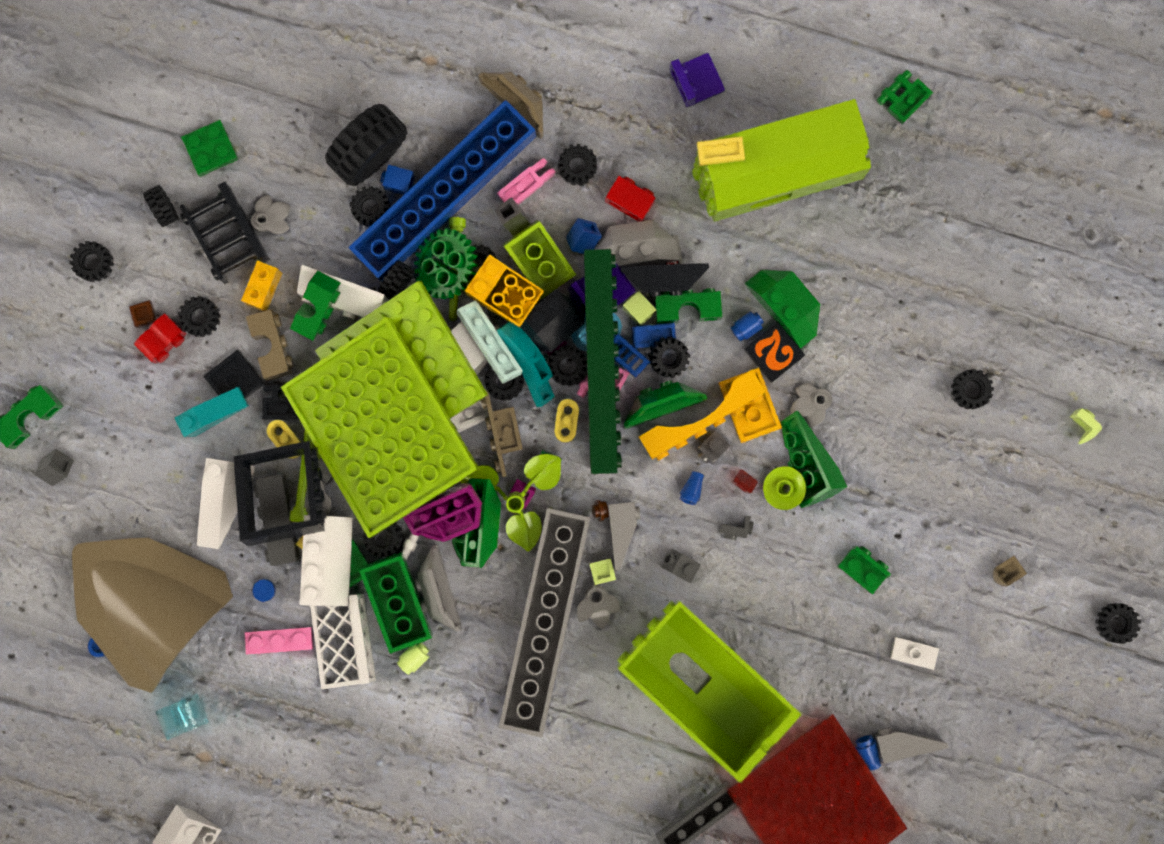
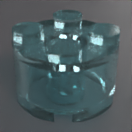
M198 693L155 711L166 740L209 723Z

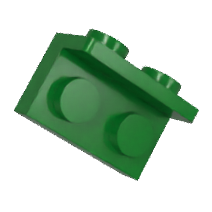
M853 546L837 567L873 595L883 581L890 577L891 573L887 571L889 567L881 560L876 562L870 557L872 553L865 547Z

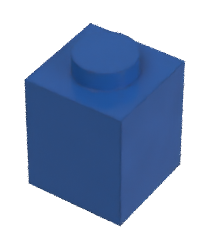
M388 165L387 170L382 172L380 182L383 183L382 186L386 191L404 195L413 187L415 175L413 171Z

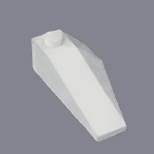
M206 458L202 479L197 546L220 549L238 513L234 462ZM251 466L252 483H253V477H254L255 466Z

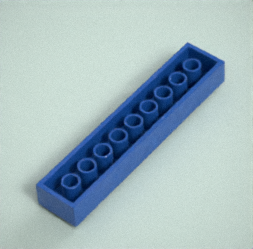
M505 100L348 248L380 282H383L384 277L387 276L388 271L391 270L397 261L405 262L419 248V245L425 243V238H430V233H435L450 217L457 213L536 138V130Z

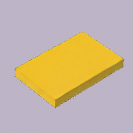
M759 368L753 369L766 391L762 395L764 399L755 405H752L750 402L743 406L745 410L736 416H733L732 413L730 414L740 443L782 429ZM745 373L718 382L724 399L730 391L733 381Z

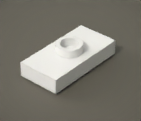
M894 637L890 659L934 670L939 648Z

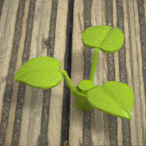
M540 454L532 457L524 467L525 476L531 480L521 493L515 491L508 496L500 487L496 486L499 482V476L495 469L488 465H479L478 471L460 482L468 484L467 482L470 478L490 479L494 489L506 501L507 509L512 513H517L512 515L506 523L505 529L508 537L527 552L531 551L540 538L542 522L536 512L528 511L523 514L524 496L533 483L540 490H549L557 485L561 476V458L553 454Z

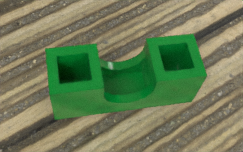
M317 270L310 279L303 298L309 300L314 306L304 302L297 311L290 329L312 341L318 334L322 335L327 327L325 319L328 320L334 310L331 305L337 302L341 294L338 291L341 282Z
M714 288L703 289L700 293H694L693 290L683 291V295H670L669 291L661 292V296H655L656 325L678 323L679 310L684 306H692L698 311L699 322L719 321L723 317L721 291H715Z
M42 385L32 387L24 399L16 401L12 404L11 410L8 413L0 416V441L6 448L16 449L31 435L24 425L25 419L29 414L34 412L40 419L48 421L64 407L48 387Z

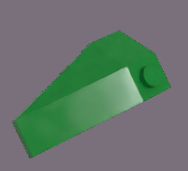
M795 411L782 420L784 444L789 451L790 457L788 467L799 471L806 482V494L803 501L799 504L801 509L831 498L847 488L839 467L799 411Z

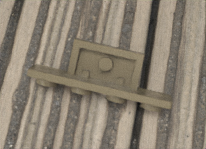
M486 390L488 396L481 399L482 408L488 411L489 417L485 418L487 431L492 430L493 439H489L492 452H497L498 460H494L496 472H501L503 478L507 476L502 454L523 450L514 407L492 411L489 392Z

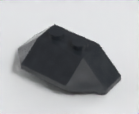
M709 263L620 266V269L643 292H648V296H661V292L669 291L670 295H683V291H688L709 269Z
M573 278L556 288L537 304L520 327L534 342L540 352H552L584 325L585 306L580 296L571 286L575 282Z

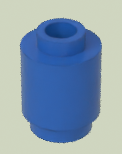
M749 311L735 321L730 329L741 342L763 329L761 324L764 322L757 312L753 314Z

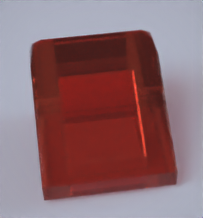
M741 469L732 480V483L745 493L750 494L755 489L758 481Z

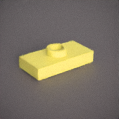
M742 136L697 142L699 166L745 160Z

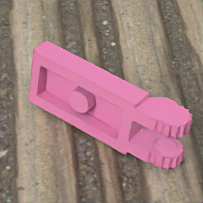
M545 158L541 159L498 191L497 195L503 202L512 197L519 205L554 176L556 171L551 168L539 177L536 172L547 164Z

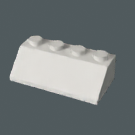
M302 265L297 294L302 297L301 301L313 305L309 300L303 298L310 279L317 270ZM326 274L341 282L338 289L341 294L337 302L331 305L334 308L333 313L335 310L343 312L342 316L354 320L357 317L362 319L389 301L385 294Z
M304 515V521L310 520V515ZM326 516L327 518L324 523L325 531L303 535L300 605L349 606L353 518Z

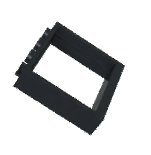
M305 441L234 456L239 538L242 543L247 546H253L325 531L324 523L327 517L322 506L325 496L320 481L323 480V475L318 463L321 455L318 454V447H315L312 442ZM304 455L310 520L256 531L251 465Z

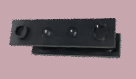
M224 181L218 185L221 191L218 193L219 196L191 211L184 204L180 205L183 212L180 216L184 223L192 228L213 267L210 271L216 281L220 280L227 284L228 280L225 274L253 258L263 263L269 261L270 258L231 187ZM222 203L229 205L231 210L228 212V215L199 229L194 220L195 218ZM231 222H238L241 227L238 230L239 233L211 248L209 247L204 237ZM242 240H248L251 245L248 252L222 266L219 265L215 255Z

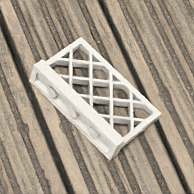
M364 593L349 595V610L345 616L336 610L337 606H326L330 611L323 619L318 615L317 606L310 605L321 690L376 681ZM333 612L342 619L336 628L327 622ZM344 622L348 623L352 629L348 638L339 631ZM324 625L333 631L327 641L320 635V630ZM336 634L345 641L339 650L330 644ZM347 644L351 645L355 651L351 660L342 653ZM327 647L336 653L330 663L323 657V652ZM339 656L348 663L342 672L333 666ZM350 666L357 670V680H351L345 675ZM331 669L339 677L334 683L327 684L326 674Z

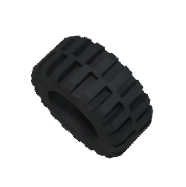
M375 104L356 116L339 133L338 137L333 140L325 155L326 163L347 185L356 186L370 178L372 174L389 161L406 139L407 128L386 105Z

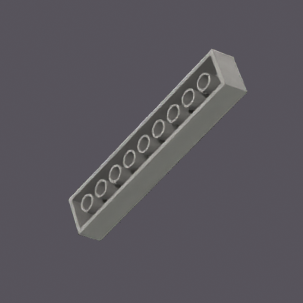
M547 508L499 728L543 737L590 517Z

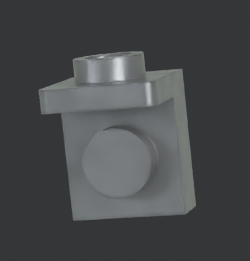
M715 430L697 448L700 452L698 457L706 464L708 462L713 464L731 445Z

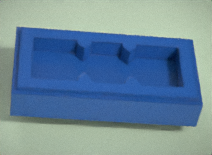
M675 323L631 327L634 348L654 347V342L656 340L659 342L662 337L676 338Z

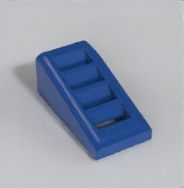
M618 334L614 337V343H618V346L621 344L623 347L618 351L619 356L614 357V361L636 378L650 361ZM627 349L629 352L621 359L620 356ZM632 355L636 356L629 364L625 363ZM640 359L642 363L633 370L632 366Z

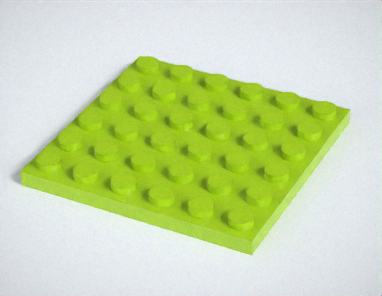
M417 281L315 350L320 360H322L388 316L391 318L450 419L488 396L422 281Z

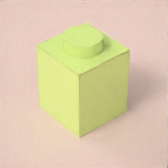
M640 291L627 298L622 307L638 326H642L656 313L654 306Z

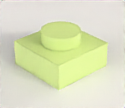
M611 558L590 563L595 585L616 580Z

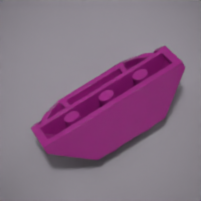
M461 483L444 491L403 517L413 535H422L429 539L446 542L480 526L482 503L471 484Z

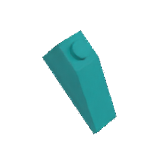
M237 387L192 407L174 419L183 437H196L249 407L240 387Z

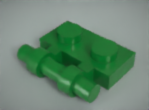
M908 70L898 74L894 78V82L888 88L885 87L881 91V95L876 99L880 105L890 101L892 105L887 111L902 125L933 94L918 78L911 84L908 79L912 74ZM901 87L905 92L898 97L895 92Z

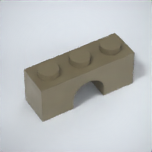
M269 309L246 316L251 337L255 340L268 338L272 344L270 352L258 358L263 379L271 381L293 374L291 368L294 367L291 355H287L285 347H288L286 336L284 334L281 335L279 327L282 326L279 314H275L274 311Z

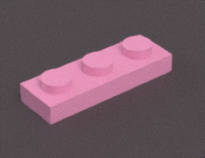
M312 627L245 632L246 655L314 649Z

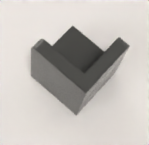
M55 449L41 459L34 475L54 486L67 478L74 460Z

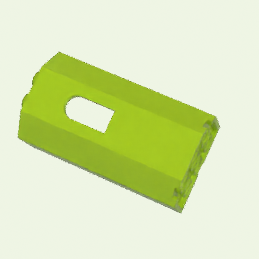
M856 99L712 139L742 136L745 160L699 166L698 151H696L697 157H695V163H693L692 174L694 180L698 181L700 189H698L700 200L705 201L708 216H711L714 222L862 180L871 169V160L866 158L869 140Z
M678 600L676 602L670 601L662 610L664 613L659 618L654 617L647 624L649 628L644 635L639 633L631 642L634 646L629 652L625 650L617 659L619 663L617 668L741 783L767 754V751L779 741L802 714ZM684 653L688 655L711 677V680L698 694L670 669L669 662L674 654Z

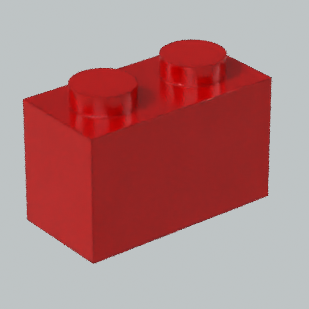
M618 176L606 195L605 202L637 222L644 221L655 203L656 197L653 196L654 193L645 187L639 188L629 177L625 176L622 178Z

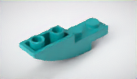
M507 322L498 328L497 332L523 370V377L536 407L544 406L555 397L548 381L553 377V374L543 355L529 336L520 327Z

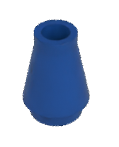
M692 471L691 476L679 493L682 502L696 505L697 501H700L703 474Z
M872 735L858 738L855 741V748L868 766V769L872 771L880 768L881 763L876 740L873 739Z

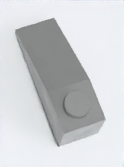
M635 502L608 505L615 571L620 570L636 528L637 520L641 519L639 506L635 507Z
M891 727L879 729V733L873 734L877 742L879 759L883 764L949 748L948 743L895 729L892 730Z

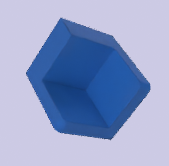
M577 218L567 234L566 240L571 251L584 254V250H593L602 235L595 222Z

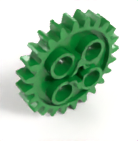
M447 228L444 231L438 229L437 234L430 233L431 240L424 239L425 246L419 245V248L422 250L421 253H415L419 258V261L413 263L418 265V269L415 270V273L419 274L416 281H422L431 297L443 300L447 298L454 299V295H461L460 289L466 290V283L472 281L470 276L476 275L472 269L478 266V264L473 263V260L478 258V255L472 254L476 248L470 246L472 241L467 239L465 234ZM433 254H434L438 259H442L444 263H442L441 261L436 260V259L433 257ZM448 266L456 269L458 274L454 270L448 269Z

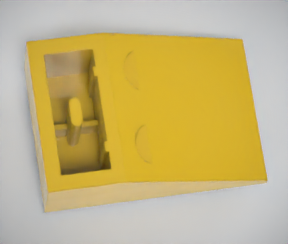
M489 254L466 288L465 293L485 308L521 327L544 293V290Z

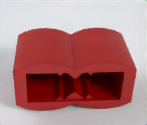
M164 313L134 342V345L152 363H162L169 357V351L173 347L177 348L184 342V337L187 333L169 315Z

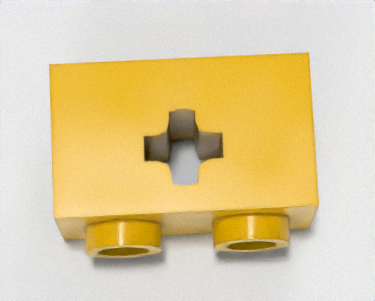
M257 261L241 301L261 311L268 310L283 273L276 267Z

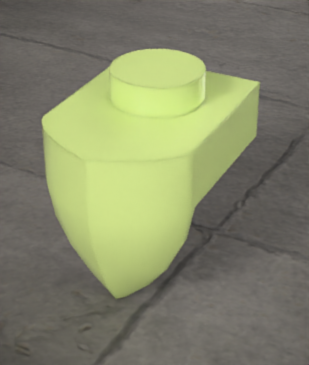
M1077 409L1070 415V418L1086 431L1078 444L1090 441L1102 430L1101 424L1094 419L1095 415L1087 409Z

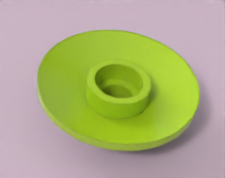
M787 466L778 467L766 476L763 484V493L765 499L772 507L779 510H790L797 507L803 501L806 494V482L802 474L796 469ZM785 485L790 486V491L787 493L784 492Z

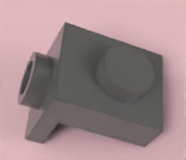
M746 515L742 528L721 524L719 533L724 534L723 538L735 541L737 537L747 538V535L752 533L754 522L750 521L751 516Z
M670 549L664 558L661 568L691 584L701 564L674 549Z

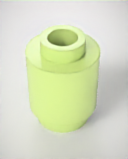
M422 642L408 647L399 656L398 666L408 675L412 672L415 673L430 658L427 654L429 649Z

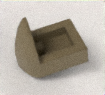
M1014 555L994 568L993 579L1000 586L1008 587L1028 573Z

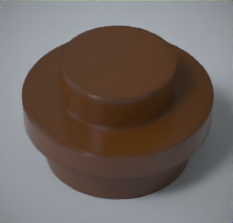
M595 500V504L592 505V514L599 522L609 517V510L606 501Z

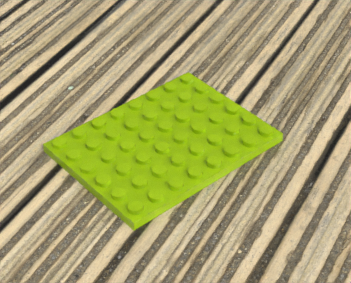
M388 316L281 387L315 447H318L319 454L368 538L377 535L479 470L474 458L391 318Z

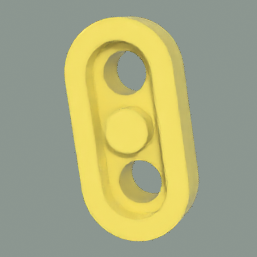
M572 399L562 400L557 408L554 433L556 438L563 443L571 442L576 436L579 406ZM571 407L573 411L571 414H565L564 409ZM562 429H569V435L563 436L561 434Z
M274 420L269 423L267 435L276 447L301 442L286 422ZM279 427L283 429L281 435L276 434V430ZM299 456L289 457V459H296Z

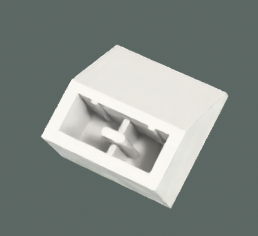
M176 805L152 844H213L222 829L194 810Z

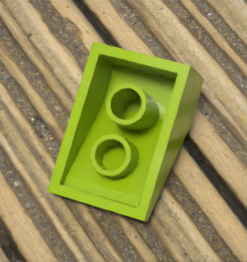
M538 220L502 244L524 277L544 290L540 297L541 300L577 275Z

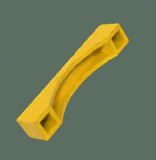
M750 370L733 381L724 401L704 419L680 427L656 426L640 435L639 438L651 459L657 458L660 461L670 455L668 453L670 449L676 447L678 450L687 445V439L695 436L697 439L706 434V428L713 425L716 428L726 422L725 417L731 413L733 416H736L745 410L743 406L751 402L752 405H755L764 399L762 395L766 391L754 371Z

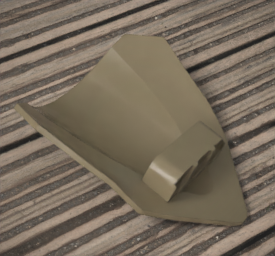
M150 538L85 542L77 544L72 550L77 621L91 636L129 686L150 693L156 689L165 672L186 644L233 598L224 571Z

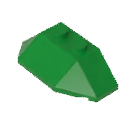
M760 270L744 284L800 349L817 336L820 303L793 271Z
M672 380L659 384L661 388L653 391L651 387L641 390L623 424L624 430L705 402L707 396L680 382L673 383Z
M470 478L467 483L471 484L482 503L480 526L453 538L452 544L460 559L461 566L482 568L497 548L501 502L490 479Z

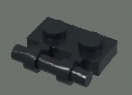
M272 381V383L263 384L264 392H271V398L262 397L263 420H299L288 399L279 398L280 392H283L281 387L286 383Z

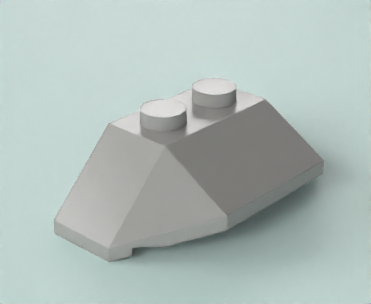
M653 220L609 226L594 248L611 249V254H616V263L619 267L656 265L679 261L676 239Z
M432 546L417 573L418 579H415L418 592L422 591L424 600L421 601L423 611L428 613L429 617L455 631H461L463 628L439 546Z

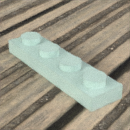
M475 300L457 309L456 314L502 384L521 375L523 370L478 302Z

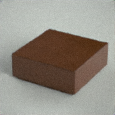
M148 300L129 306L136 328L152 324L157 320L152 301Z

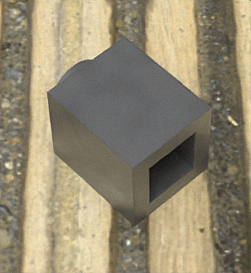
M512 197L494 209L502 225L513 236L531 225L523 209Z

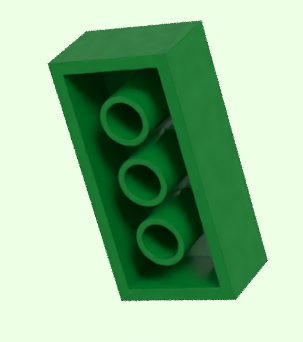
M403 552L361 566L359 572L389 654L432 639L433 633L423 611L420 597Z

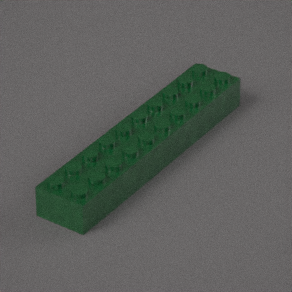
M611 249L584 250L591 474L618 473L617 468H622L621 452H617V446H621L620 430L616 431V424L620 423V410L616 409V401H620L619 387H615V379H619V366L614 365V357L619 356L618 343H614V335H618V322L613 321V312H617V299L612 297V290H617L616 276H612V268L616 267V254H611Z

